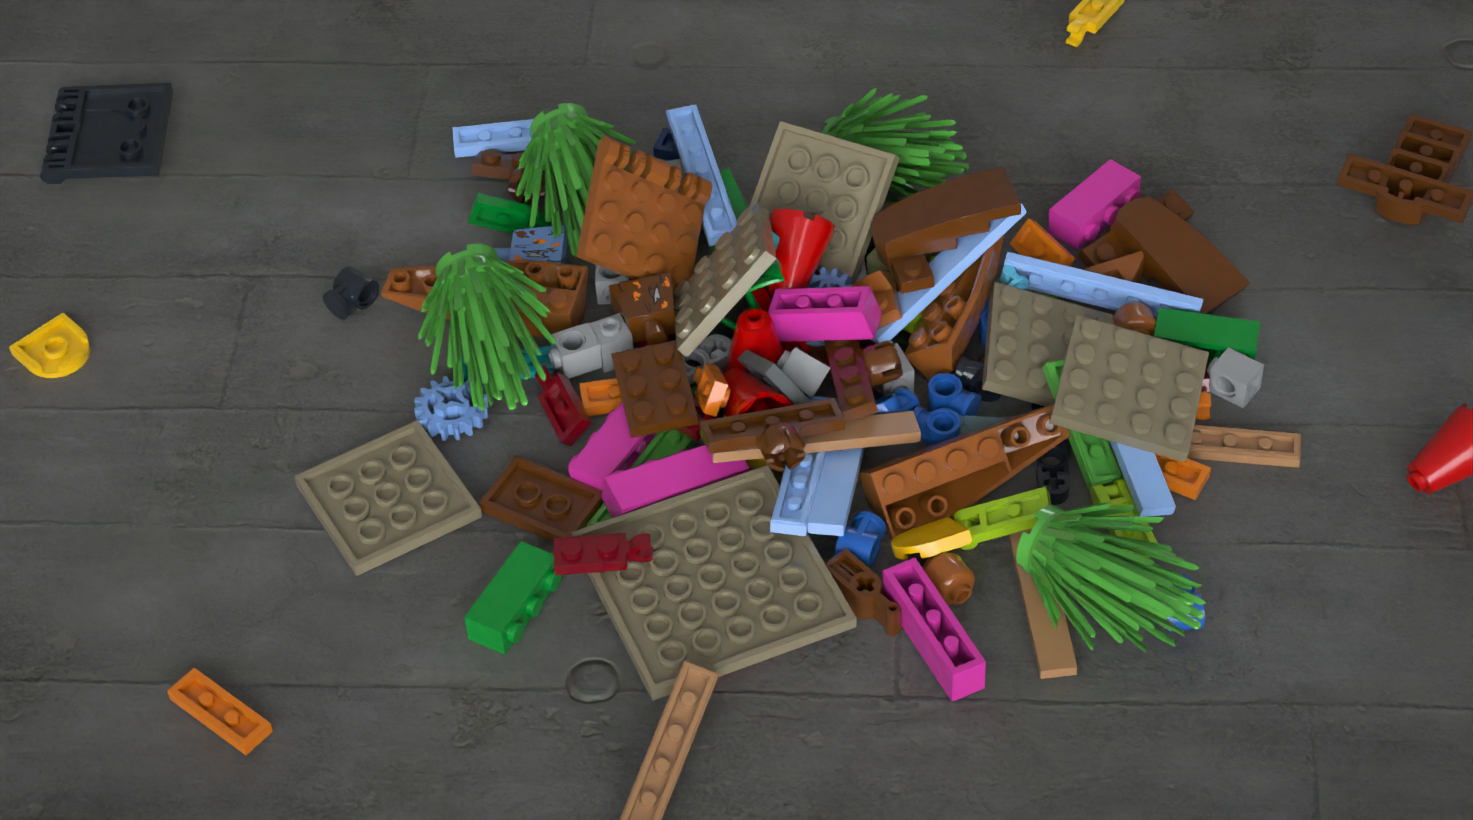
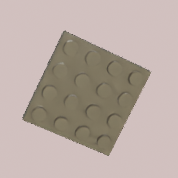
M780 121L749 208L752 209L759 202L768 209L769 217L775 209H793L804 211V217L813 221L815 215L830 221L835 226L834 235L816 271L820 272L821 267H826L830 272L837 268L843 275L846 273L853 279V282H856L872 238L871 223L873 217L881 212L900 158L895 154Z
M759 202L752 209L747 208L741 213L737 220L738 225L731 233L725 232L719 238L715 245V251L709 257L704 256L695 266V273L688 281L682 280L673 292L677 350L686 357L697 348L776 260L769 211Z
M994 282L989 298L982 389L1045 407L1054 404V399L1042 367L1046 362L1065 359L1076 315L1114 325L1113 315Z
M1076 315L1049 423L1186 462L1209 352Z
M418 420L294 476L297 488L355 576L363 574L482 518L480 506Z

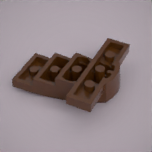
M1411 113L1404 130L1400 132L1395 147H1392L1387 164L1349 153L1339 174L1337 185L1377 197L1375 211L1382 217L1394 222L1419 225L1428 214H1432L1463 224L1473 201V191L1449 184L1471 141L1472 131Z
M1002 166L943 182L915 193L901 201L884 202L881 212L873 217L871 223L872 237L877 256L882 264L892 270L902 294L934 287V276L924 254L957 249L956 238L989 232V221L1020 215L1021 203Z
M1174 188L1156 201L1150 197H1142L1126 203L1118 211L1108 233L1084 248L1078 255L1087 267H1091L1142 251L1144 254L1143 275L1147 281L1150 282L1156 279L1164 290L1203 299L1201 314H1210L1249 285V281L1210 241L1186 222L1192 217L1194 211Z

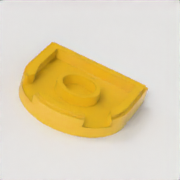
M61 313L9 346L11 354L33 374L44 378L63 377L77 371L86 363L91 351L85 331L65 313Z
M946 517L899 534L891 541V546L896 558L907 560V554L920 553L921 558H927L971 544L972 538L969 529L950 517Z

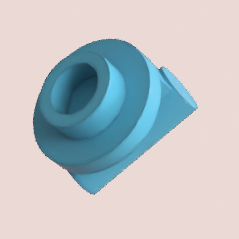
M1005 265L1002 269L999 283L1029 291V280L1023 275L1019 276L1013 266Z

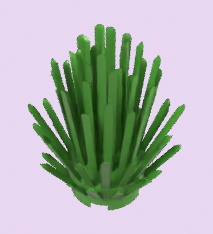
M874 88L854 106L851 103L840 116L831 117L824 122L827 125L822 131L823 134L898 156L900 159L889 190L906 197L920 192L915 190L910 184L930 188L946 182L941 177L947 178L949 174L960 175L969 169V164L953 162L954 159L965 160L967 158L965 152L950 151L962 150L963 147L961 145L955 144L953 141H940L950 140V136L956 134V131H894L951 126L956 124L954 120L919 122L926 121L931 117L930 114L922 112L897 119L874 122L928 98L927 95H921L911 100L904 99L885 108L896 102L900 95L892 97L893 93H890L885 97L876 98L860 109L876 94L877 88ZM888 194L886 195V198H885L886 201H888V202L897 201L896 199H894V198L891 197L890 195H888Z
M574 103L558 104L559 109L545 115L543 111L540 112L530 125L529 135L531 140L518 161L520 162L518 170L524 168L525 164L526 167L516 194L517 196L521 195L524 187L523 196H525V201L530 199L531 193L533 194L530 215V227L533 228L536 222L542 171L544 170L545 221L547 223L552 221L554 239L557 235L561 237L562 227L554 181L555 176L563 222L566 226L567 240H569L572 255L576 256L580 240L576 219L581 230L600 140L606 136L604 134L606 133L630 145L636 144V142L611 129L615 126L590 117L584 107Z
M467 244V250L454 255L449 251L437 263L435 268L437 280L421 305L423 306L421 313L427 310L428 313L419 332L418 339L421 340L428 329L425 343L429 347L433 342L434 335L436 337L430 372L434 375L437 370L448 311L450 312L447 366L450 369L453 368L454 390L458 386L462 387L464 382L461 354L462 342L464 363L467 366L473 406L476 408L480 407L482 411H485L486 405L481 379L490 407L494 403L493 397L497 400L503 398L502 390L509 410L516 408V403L519 402V399L521 405L526 406L528 399L520 375L527 380L531 378V372L515 334L517 338H520L539 377L545 381L546 375L536 355H542L512 300L550 343L555 344V338L542 325V320L525 302L543 317H548L546 312L551 311L537 300V296L533 291L518 280L539 292H546V289L522 275L523 271L501 261L496 250L490 246Z
M1110 502L1063 510L1055 505H1047L1034 515L1038 521L1030 534L1023 531L1017 548L1016 560L1017 564L1023 566L1024 569L1022 571L1031 575L1055 629L1058 625L1057 619L1059 620L1060 611L1053 597L1088 647L1093 651L1094 644L1083 627L1093 638H1096L1095 630L1063 588L1118 643H1123L1124 640L1117 631L1144 652H1146V646L1140 642L1143 641V637L1138 632L1139 626L1176 647L1174 640L1156 628L1153 622L1184 637V630L1168 620V617H1172L1194 629L1201 627V622L1198 620L1204 617V613L1193 607V604L1195 602L1202 605L1206 604V602L1183 589L1191 590L1192 586L1198 588L1203 584L1183 577L1181 573L1156 564L1154 560L1130 551L1190 570H1198L1199 566L1183 561V558L1175 556L1177 554L1171 553L1172 547L1169 545L1092 530L1093 528L1150 532L1154 529L1152 526L1135 525V523H1160L1164 519L1163 517L1102 516L1131 512L1135 508L1133 505L1108 508Z

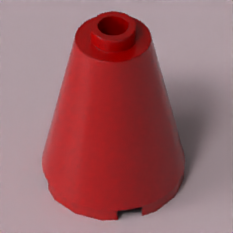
M775 209L770 214L769 219L772 232L779 236V243L775 253L776 259L781 263L784 282L768 285V294L771 296L774 295L775 289H801L808 287L834 235L835 228L830 221L815 215L813 221L804 217V211Z
M749 309L741 313L736 324L724 373L733 368H742L748 371L737 360L745 350L777 365L784 353V349L768 312L762 309Z
M733 368L723 374L728 384L727 388H730L729 399L724 407L726 417L793 405L787 396L745 369Z
M1463 403L1451 413L1407 466L1409 473L1407 480L1417 492L1423 491L1426 494H1431L1473 476V408L1467 409L1468 403Z

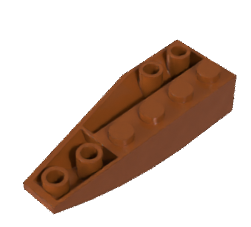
M1004 235L925 308L922 313V321L917 330L911 334L909 345L904 354L908 361L929 381L933 376L940 373L953 374L960 356L966 349L989 298L998 267Z
M527 259L503 261L523 271L522 275L546 289V292H539L518 280L533 291L537 296V300L551 311L546 312L548 317H543L525 302L542 320V325L550 334L582 324L588 280L587 266ZM437 265L391 268L381 291L382 297L421 311L423 307L421 305L437 280L435 274ZM512 300L530 334L546 338ZM447 311L446 319L450 320V312Z
M1054 404L970 431L859 472V478L868 505L873 513L885 522L886 533L889 538L893 540L899 534L946 517L953 518L958 510L972 506L1068 438L1070 435L1067 428L1049 423Z

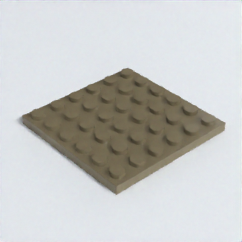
M768 465L571 532V537L626 533L627 541L638 534L651 535L652 561H627L628 570L588 573L652 701L671 694L684 660L718 672L720 677L857 627L856 616L809 535L799 536L770 532V522L780 485Z

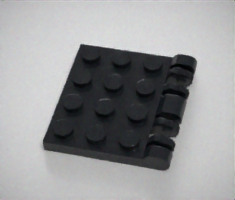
M171 83L60 88L55 103L56 114L52 118L48 145L46 146L47 156L43 160L40 174L41 180L47 184H61L65 179L159 175L173 96Z

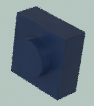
M663 127L653 147L654 157L666 160L680 159L670 129Z

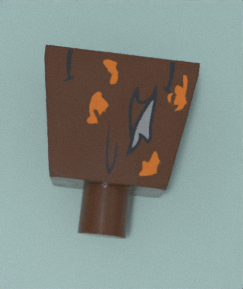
M670 272L609 285L613 314L620 313L632 334L633 342L646 340L649 346L664 343L667 339L666 335L676 332L674 294Z

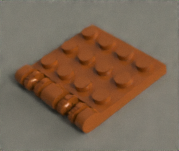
M605 136L600 140L597 148L576 257L633 280L670 272L674 292L682 280L688 281L692 276L704 208L711 197L712 183L691 172L685 173L681 179L682 172L679 167L670 166L668 162L654 156H646L645 152L640 150L634 151L630 157L631 149H629L628 145Z

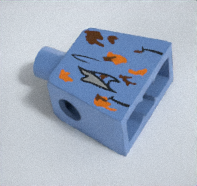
M561 225V237L557 235L555 239L552 226L519 229L513 232L511 248L494 249L501 261L527 259L566 264L568 254L566 226Z

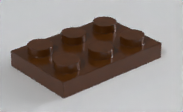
M676 340L611 353L631 438L699 424L681 352L677 350Z
M515 456L480 500L479 506L481 512L554 542V538L571 537V532L587 527V523L604 501L601 490Z

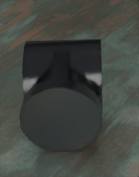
M348 266L337 274L333 290H328L323 294V301L332 314L344 320L351 314L353 307L363 310L374 303L379 293V284L356 268Z
M961 355L955 376L960 379L962 386L969 387L970 392L981 395V401H997L1001 394L982 389L985 355L980 356L977 361L969 360L968 356Z

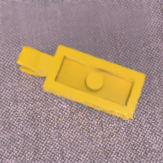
M1082 0L1069 14L1067 31L1071 32V35L1066 39V43L1078 47L1086 31L1095 34L1125 0Z

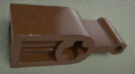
M844 549L825 563L856 617L860 619L875 618L885 627L886 633L890 636L895 637L901 632V608L898 603L889 601L882 594V582L877 574L847 549Z

